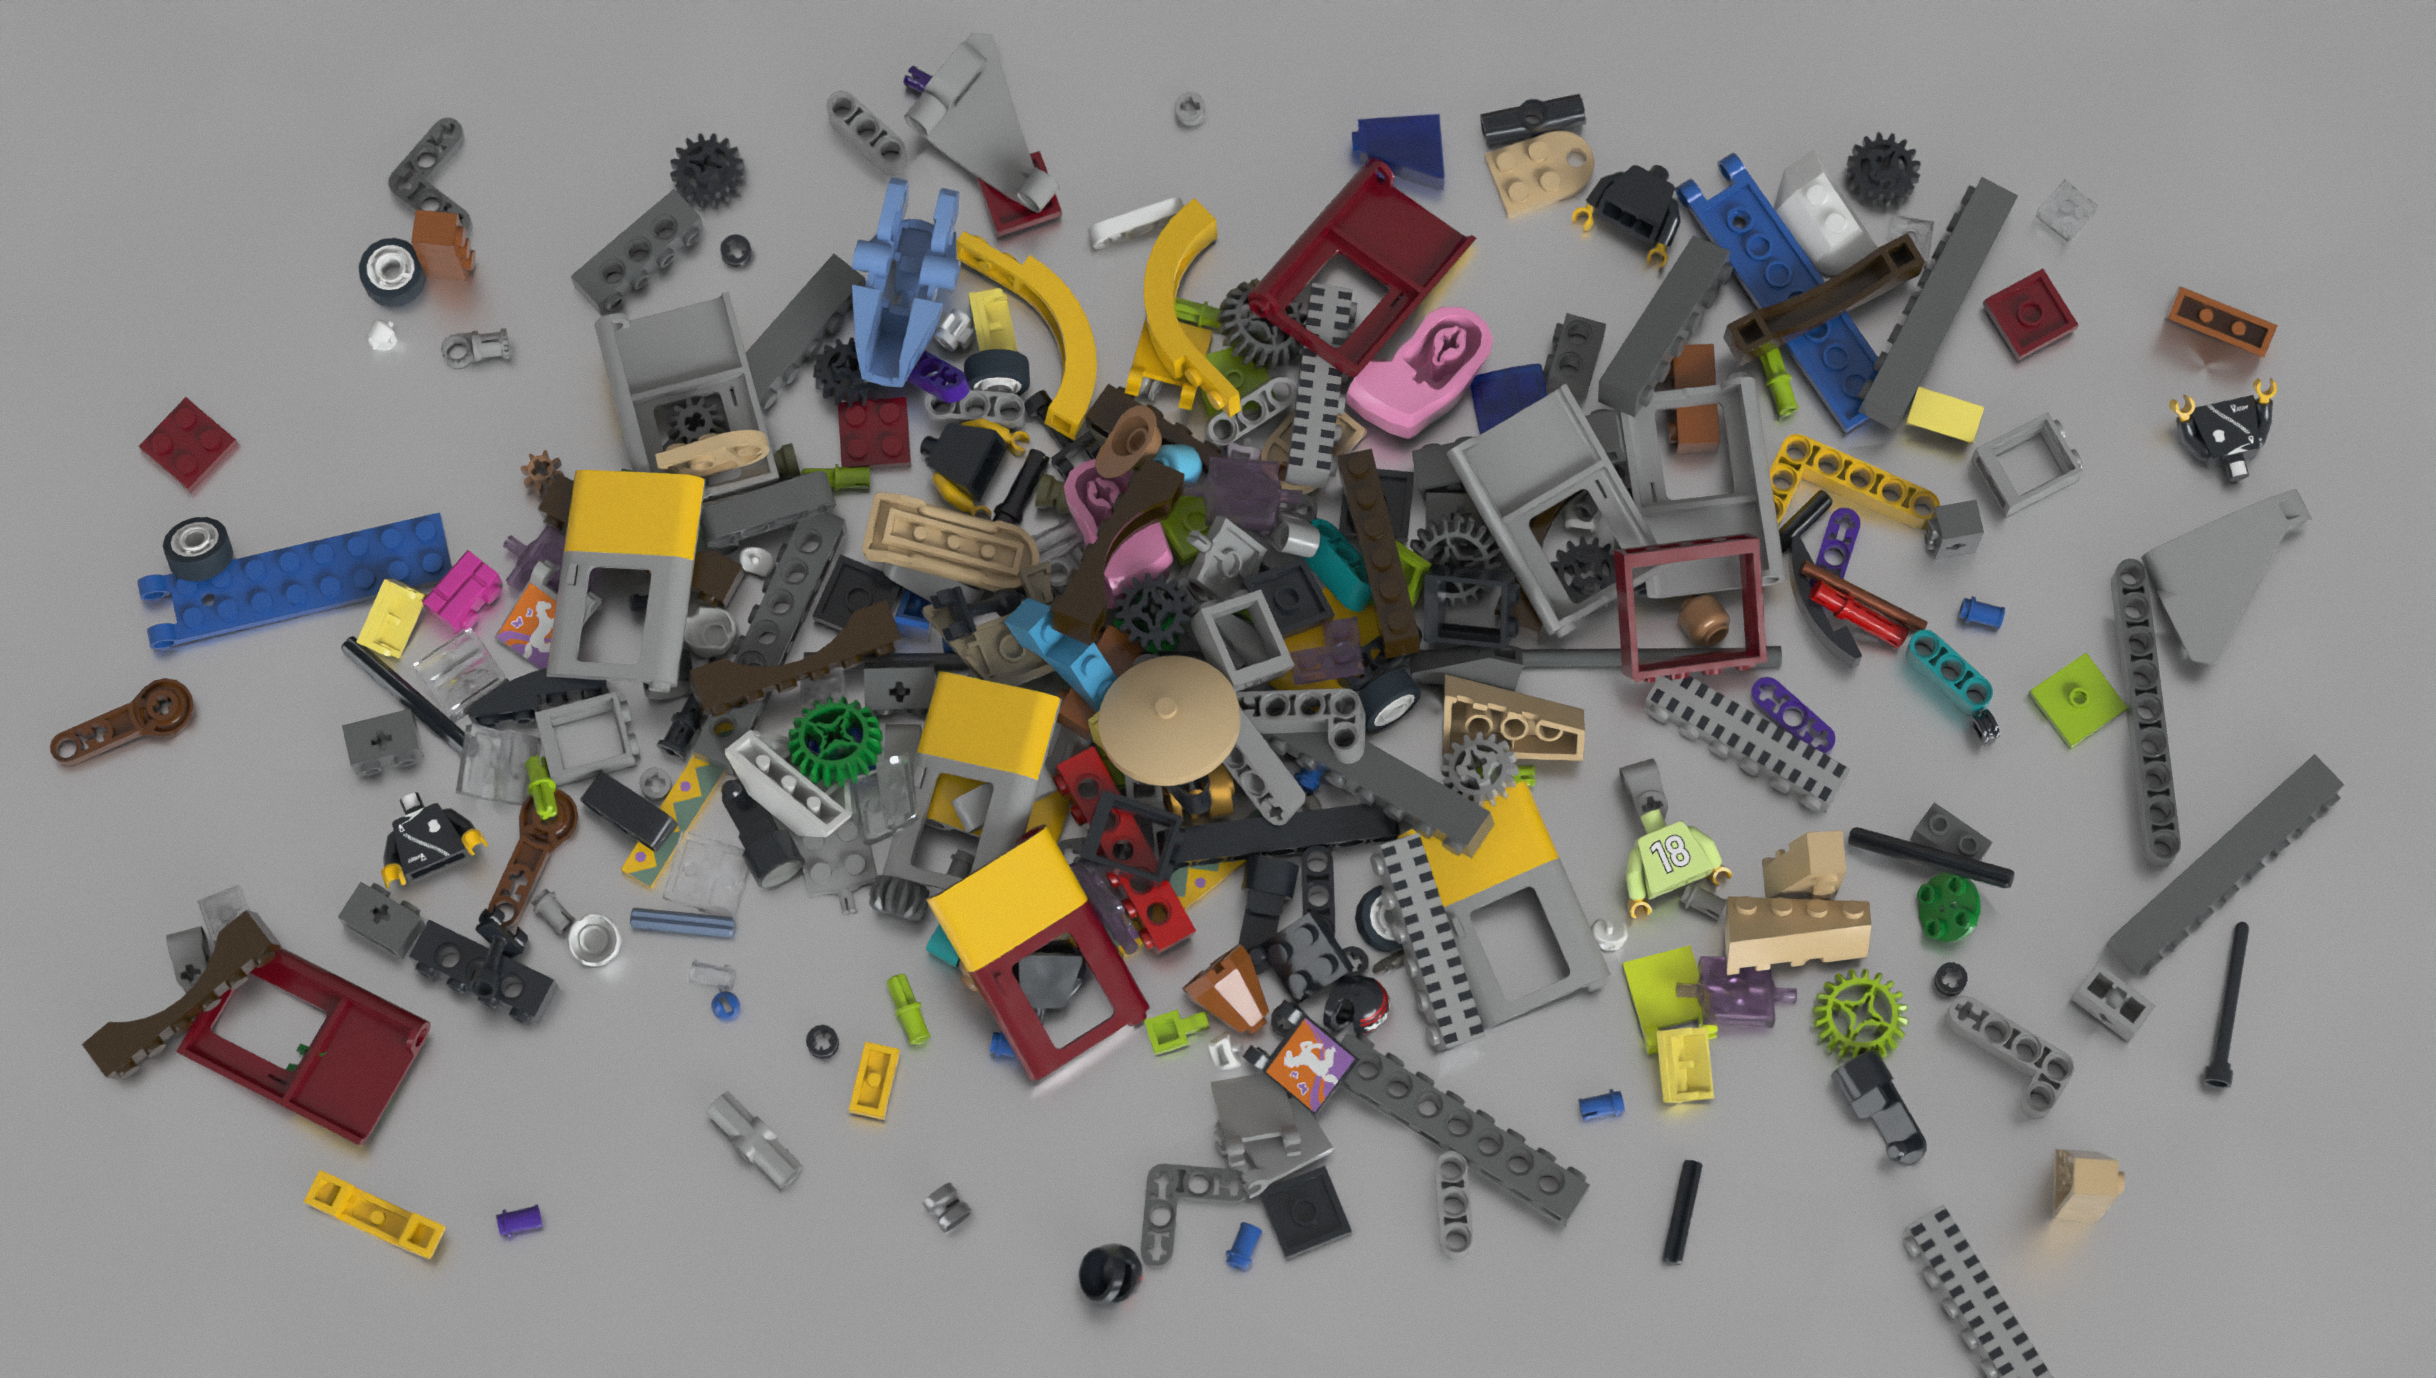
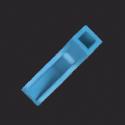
M1027 597L1004 621L1020 646L1031 650L1044 659L1095 712H1099L1102 700L1110 686L1118 679L1094 642L1089 646L1053 630V614L1050 613V606Z

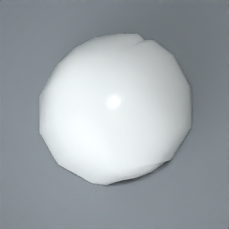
M701 606L695 614L690 617L687 616L684 640L687 647L700 657H717L725 653L734 644L737 637V626L731 614L720 607L706 608Z
M599 913L585 914L579 917L571 925L567 937L570 953L580 963L594 967L610 962L618 955L622 943L620 929L615 921Z

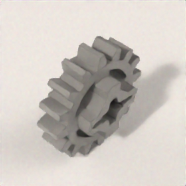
M1478 732L1476 740L1472 741L1466 734L1463 736V745L1460 746L1455 742L1451 744L1455 751L1454 754L1445 753L1443 756L1446 763L1449 764L1441 767V772L1446 777L1443 783L1446 787L1467 799L1475 801L1481 807H1483L1484 801L1489 800L1492 806H1496L1495 797L1500 795L1506 799L1508 795L1505 788L1516 786L1514 778L1511 777L1519 774L1517 765L1513 764L1517 761L1513 751H1509V745L1505 740L1498 744V739L1493 733L1489 736L1488 740H1485L1482 732ZM1476 762H1479L1480 767L1483 769L1484 779H1481L1479 773L1477 774Z

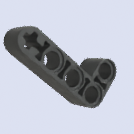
M816 471L702 508L700 526L708 550H713L726 556L740 548L739 540L824 514L833 510L837 504L827 473L825 471Z

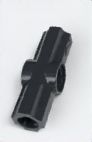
M1580 94L1546 101L1529 99L1524 101L1521 106L1480 114L1483 138L1486 145L1522 137L1531 139L1546 132L1586 124L1583 100ZM1536 115L1541 121L1531 124L1525 120V117Z

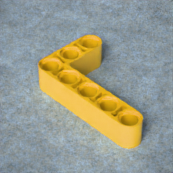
M1791 434L1785 438L1769 470L1778 528L1801 479L1920 530L1928 528V519H1931L1935 507L1940 506L1939 498L1932 491L1801 434ZM1792 448L1799 449L1804 454V457L1793 459L1787 454V450ZM1823 462L1831 463L1836 471L1824 473L1819 468V464ZM1854 476L1863 477L1868 485L1856 487L1852 484L1850 478ZM1783 478L1789 482L1790 487L1779 489L1773 484V480ZM1892 490L1898 494L1899 500L1888 501L1884 498L1882 492ZM1924 504L1929 507L1931 514L1920 515L1916 512L1914 506Z

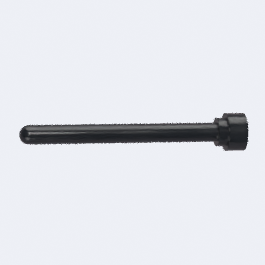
M2238 922L2235 926L2214 1060H2210L2209 1066H2206L2204 1070L2203 1083L2218 1088H2229L2232 1085L2233 1071L2230 1069L2231 1064L2228 1063L2249 934V925L2246 922Z

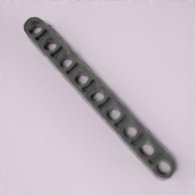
M2129 558L2119 563L2111 578V591L2125 704L2128 707L2126 713L2145 859L2150 865L2163 868L2170 865L2179 853L2181 840L2148 576L2142 562ZM2125 572L2133 574L2136 577L2137 583H2125L2121 578V574ZM2134 606L2138 608L2141 617H2130L2126 613L2125 607ZM2138 639L2142 641L2145 645V650H2133L2130 647L2129 640ZM2133 674H2145L2149 678L2150 683L2147 685L2138 684L2134 680ZM2140 706L2150 708L2154 717L2151 719L2141 717L2138 714L2137 708ZM2141 741H2153L2157 745L2158 751L2154 753L2145 751ZM2155 774L2159 776L2162 786H2151L2146 780V775ZM2154 807L2162 809L2166 814V820H2155L2150 814V809ZM2154 843H2166L2170 847L2171 853L2168 855L2159 854L2155 850Z

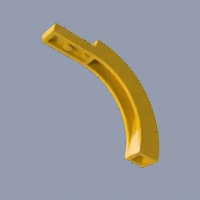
M1194 198L1182 207L1162 230L1147 261L1143 290L1147 327L1156 354L1171 376L1178 380L1183 375H1186L1188 381L1194 387L1200 386L1205 391L1209 402L1216 410L1222 409L1231 418L1241 411L1239 391L1191 343L1182 330L1175 313L1176 294L1185 271L1194 258L1218 238L1216 219Z
M963 231L956 241L957 259L1022 297L1042 316L1049 326L1059 349L1062 378L1058 393L1048 407L1044 423L1074 440L1084 423L1096 381V347L1087 316L1067 285L1043 263L1029 255L1025 262L1021 264L1011 254L1000 252L988 245L980 236H972Z

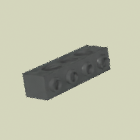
M673 189L571 275L575 289L601 316L608 310L610 312L614 311L623 303L624 296L633 289H640L649 281L651 273L659 267L664 268L669 265L676 257L677 251L684 245H692L700 238L704 229L701 216ZM664 228L674 230L673 234L669 237L662 238L657 236L659 231ZM638 250L648 251L647 256L643 259L636 260L632 258L633 253ZM611 272L622 273L621 278L617 281L610 282L606 280V277Z

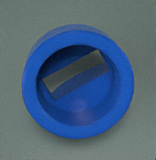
M722 991L714 996L711 1008L718 1019L730 1021L739 1014L740 1002L734 993ZM723 997H725L733 1009L726 1013L722 1003L719 1001Z

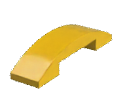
M319 1170L303 1201L313 1208L356 1229L429 1260L446 1229L444 1225L415 1212L411 1213L322 1170Z

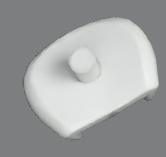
M376 319L366 337L369 346L374 350L390 351L397 343L394 330L391 328L394 324L389 320L385 323L382 320Z
M1245 437L1243 446L1235 442L1227 444L1226 458L1230 461L1233 459L1240 460L1251 471L1256 468L1260 461L1262 449L1251 447V439Z
M1575 504L1567 505L1564 509V521L1567 530L1572 526L1590 529V533H1593L1601 518L1600 510L1593 516L1591 521L1584 522L1575 516L1573 512Z
M746 547L740 552L739 564L743 565L745 571L767 577L775 567V558L770 552L762 548Z
M1597 919L1591 926L1597 944L1603 950L1613 951L1620 949L1628 937V930L1623 922Z
M1223 1032L1209 1042V1051L1216 1067L1220 1070L1240 1067L1241 1060L1236 1052L1243 1049L1241 1042L1232 1046L1231 1037L1228 1032Z

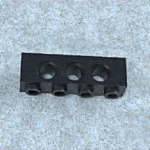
M428 920L409 958L416 965L414 970L430 979L437 975L447 980L445 984L447 987L458 993L465 994L466 990L470 991L468 985L473 972L483 967L489 948ZM447 954H459V961L453 967H444L442 965V961ZM501 955L495 972L500 979L496 994L491 998L478 997L477 1001L492 1009H496L498 1005L510 1010L508 1015L523 1024L527 1025L529 1020L539 1024L558 989V985L554 979ZM512 983H520L522 985V991L518 996H505V990L508 985Z

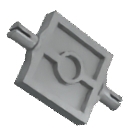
M1216 516L1206 537L1198 530H1193L1189 533L1192 537H1187V541L1199 549V553L1187 577L1220 603L1227 601L1228 597L1233 593L1242 590L1240 584L1243 579L1259 573V567L1267 549L1226 517Z
M862 811L851 814V818L827 837H803L795 833L798 849L805 860L802 868L808 895L810 898L826 894L838 895L842 914H849V910L851 913L857 911L852 891L861 885L874 882L876 876H878Z

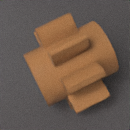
M544 450L542 455L536 457L530 453L528 466L524 465L520 468L522 474L529 476L523 481L525 487L530 488L534 485L538 496H541L543 491L549 490L557 473L564 476L563 472L557 470L562 465L560 458H555L551 461L547 450ZM543 469L544 472H548V475L543 477L537 472Z

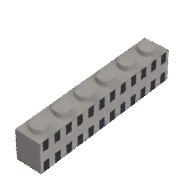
M1312 283L1308 298L1306 328L1332 347L1338 348L1352 334L1347 332L1348 323H1355L1357 303L1351 302L1353 289ZM1304 345L1301 352L1285 483L1326 489L1329 476L1335 477L1337 471L1338 456H1332L1333 445L1339 446L1342 425H1336L1337 414L1343 415L1346 394H1340L1341 383L1347 384L1348 376Z
M1668 675L1659 676L1646 697L1644 707L1649 709L1648 713L1653 718L1663 723L1668 720L1678 726V731L1691 740L1699 738L1709 744L1708 748L1720 757L1726 758L1730 756L1740 762V768L1754 776L1758 773L1770 780V785L1782 793L1790 791L1800 797V802L1811 810L1818 811L1821 809L1827 812L1849 774L1850 768L1691 676L1685 679H1669Z
M1416 833L1371 848L1373 854L1370 856L1371 866L1375 875H1380L1384 887L1381 890L1382 900L1387 910L1391 909L1395 921L1392 924L1393 934L1396 941L1403 945L1406 955L1403 958L1404 967L1407 975L1414 979L1417 991L1414 993L1415 1001L1419 1010L1425 1013L1428 1022L1425 1029L1430 1044L1432 1046L1435 1045L1437 1051H1441L1485 1037L1486 1035L1420 834Z
M1944 1204L1908 1225L1903 1232L1906 1236L1903 1238L1904 1245L1913 1257L1918 1255L1925 1266L1922 1272L1932 1288L1937 1286L1944 1296V1299L1941 1300L1943 1307L1952 1319L1958 1318L1964 1328L1961 1334L1967 1345L1972 1350L1976 1348L1982 1356L1983 1361L1980 1363L1987 1377L2053 1378Z

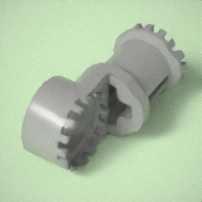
M501 328L500 332L479 334L478 331H472L469 333H455V335L450 334L449 337L445 338L441 346L444 361L452 368H463L470 364V362H480L482 358L503 356L504 359H510L507 328ZM453 344L465 345L467 348L465 356L460 359L451 358L448 355V349Z

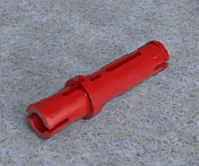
M1818 580L1813 585L1809 593V599L1832 611L1834 617L1839 620L1846 619L1895 649H1898L1906 640L1908 629L1856 601L1854 595L1849 592L1842 593L1822 580Z

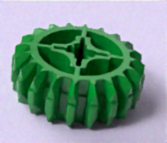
M828 696L827 704L821 705L820 702L815 700L813 710L803 707V718L794 717V729H790L788 734L790 740L788 750L792 754L793 765L799 767V772L803 776L810 775V780L814 785L823 779L824 786L827 788L830 787L833 781H837L838 786L843 788L844 780L850 779L856 784L858 781L857 774L860 773L868 777L870 772L868 766H877V755L882 754L883 750L882 743H880L883 740L882 730L879 729L878 719L876 716L872 717V712L868 706L861 709V704L857 699L848 705L847 698L844 696L841 697L838 703H834L833 698ZM853 727L863 734L861 744L855 742L854 737H852L851 730ZM810 740L815 741L819 747L820 753L818 757L808 750Z

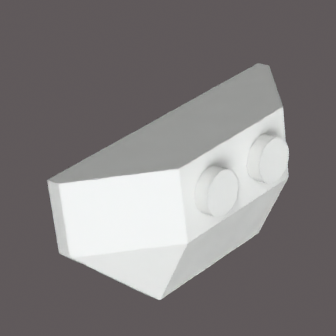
M1813 150L1784 170L1774 210L1819 273L1836 276L1878 248Z
M749 730L725 749V755L748 795L798 836L827 837L851 818L850 780H844L843 788L838 786L837 781H833L830 787L827 788L824 786L823 779L814 785L810 780V775L803 776L799 772V767L793 765L792 754L788 750L789 737L775 734H760L759 731ZM808 747V750L818 757V754Z

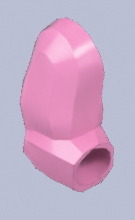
M1440 307L1429 313L1413 337L1400 347L1391 361L1373 358L1359 375L1354 377L1346 393V403L1365 420L1384 431L1405 439L1413 438L1432 422L1453 409L1470 386L1491 353L1493 337L1488 324L1475 312L1463 307Z
M1096 459L1082 462L1070 471L1063 487L1069 511L1083 533L1086 546L1089 543H1095L1098 538L1097 531L1104 518L1110 519L1119 493L1125 494L1129 488L1127 485L1133 472L1132 469L1117 478H1104L1098 474L1095 467ZM1161 522L1152 524L1135 533L1121 545L1111 558L1104 573V587L1108 598L1107 609L1119 607L1115 603L1116 599L1125 600L1126 596L1122 591V587L1124 586L1129 589L1135 587L1132 578L1136 577L1140 583L1145 582L1146 573H1150L1153 580H1157L1160 573L1166 576V580L1169 578L1173 556ZM1139 594L1133 602L1137 601L1141 594Z

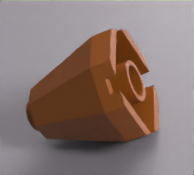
M1241 944L1234 946L1210 964L1211 966L1204 971H1200L1181 988L1191 1001L1239 1034L1247 1030L1251 1035L1267 1023L1264 1016L1269 1013V1009L1251 957Z

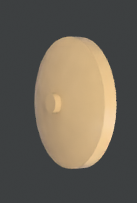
M1185 656L1153 658L1139 663L1124 672L1105 694L1098 716L1100 738L1110 761L1130 778L1158 786L1188 783L1213 771L1232 751L1238 739L1241 726L1238 699L1228 679L1210 664Z

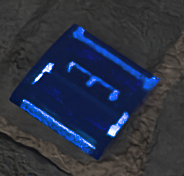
M1539 363L1479 374L1475 376L1470 384L1480 435L1547 396L1542 366Z

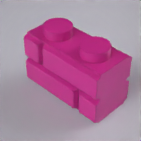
M467 550L422 603L432 616L458 635L462 629L468 630L475 624L479 617L477 612L485 602L491 604L501 593L502 588L500 585L503 582L495 570Z

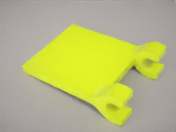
M1691 945L1622 963L1648 1055L1658 1053L1656 1031L1695 1020L1698 1021L1699 1028L1707 1027L1708 1040L1717 1038V1024L1709 1007Z

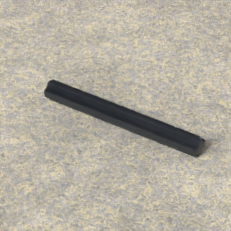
M351 636L342 644L341 650L346 656L405 707L411 709L413 714L458 753L467 758L475 751L477 743L371 650L364 645L356 643V637Z
M1860 827L1852 828L1848 838L1849 845L1996 887L2006 889L2011 888L2015 873L2008 868Z

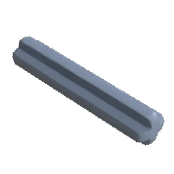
M636 907L632 908L630 914V925L633 928L730 938L733 936L735 928L734 919L725 916Z

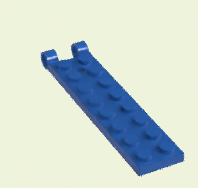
M1731 153L1717 162L1721 174L1731 186L1709 200H1706L1700 188L1692 179H1688L1675 187L1676 195L1681 204L1692 213L1711 242L1730 250L1729 265L1732 266V272L1758 309L1791 299L1825 282L1735 153ZM1741 217L1746 221V225L1738 228L1733 224V220ZM1847 312L1784 344L1845 433L1869 419L1866 415L1858 412L1863 402L1862 399L1858 398V395L1867 379L1874 381L1878 372L1873 370L1878 356Z
M439 512L233 559L223 572L203 581H186L177 578L173 573L168 575L155 574L140 578L137 581L140 599L144 601L157 600L172 595L177 623H162L147 629L150 648L165 649L186 642L376 599L384 579H396L415 589L434 586L452 568V562L442 516ZM209 594L215 596V601L212 605L206 606L202 603L204 596Z

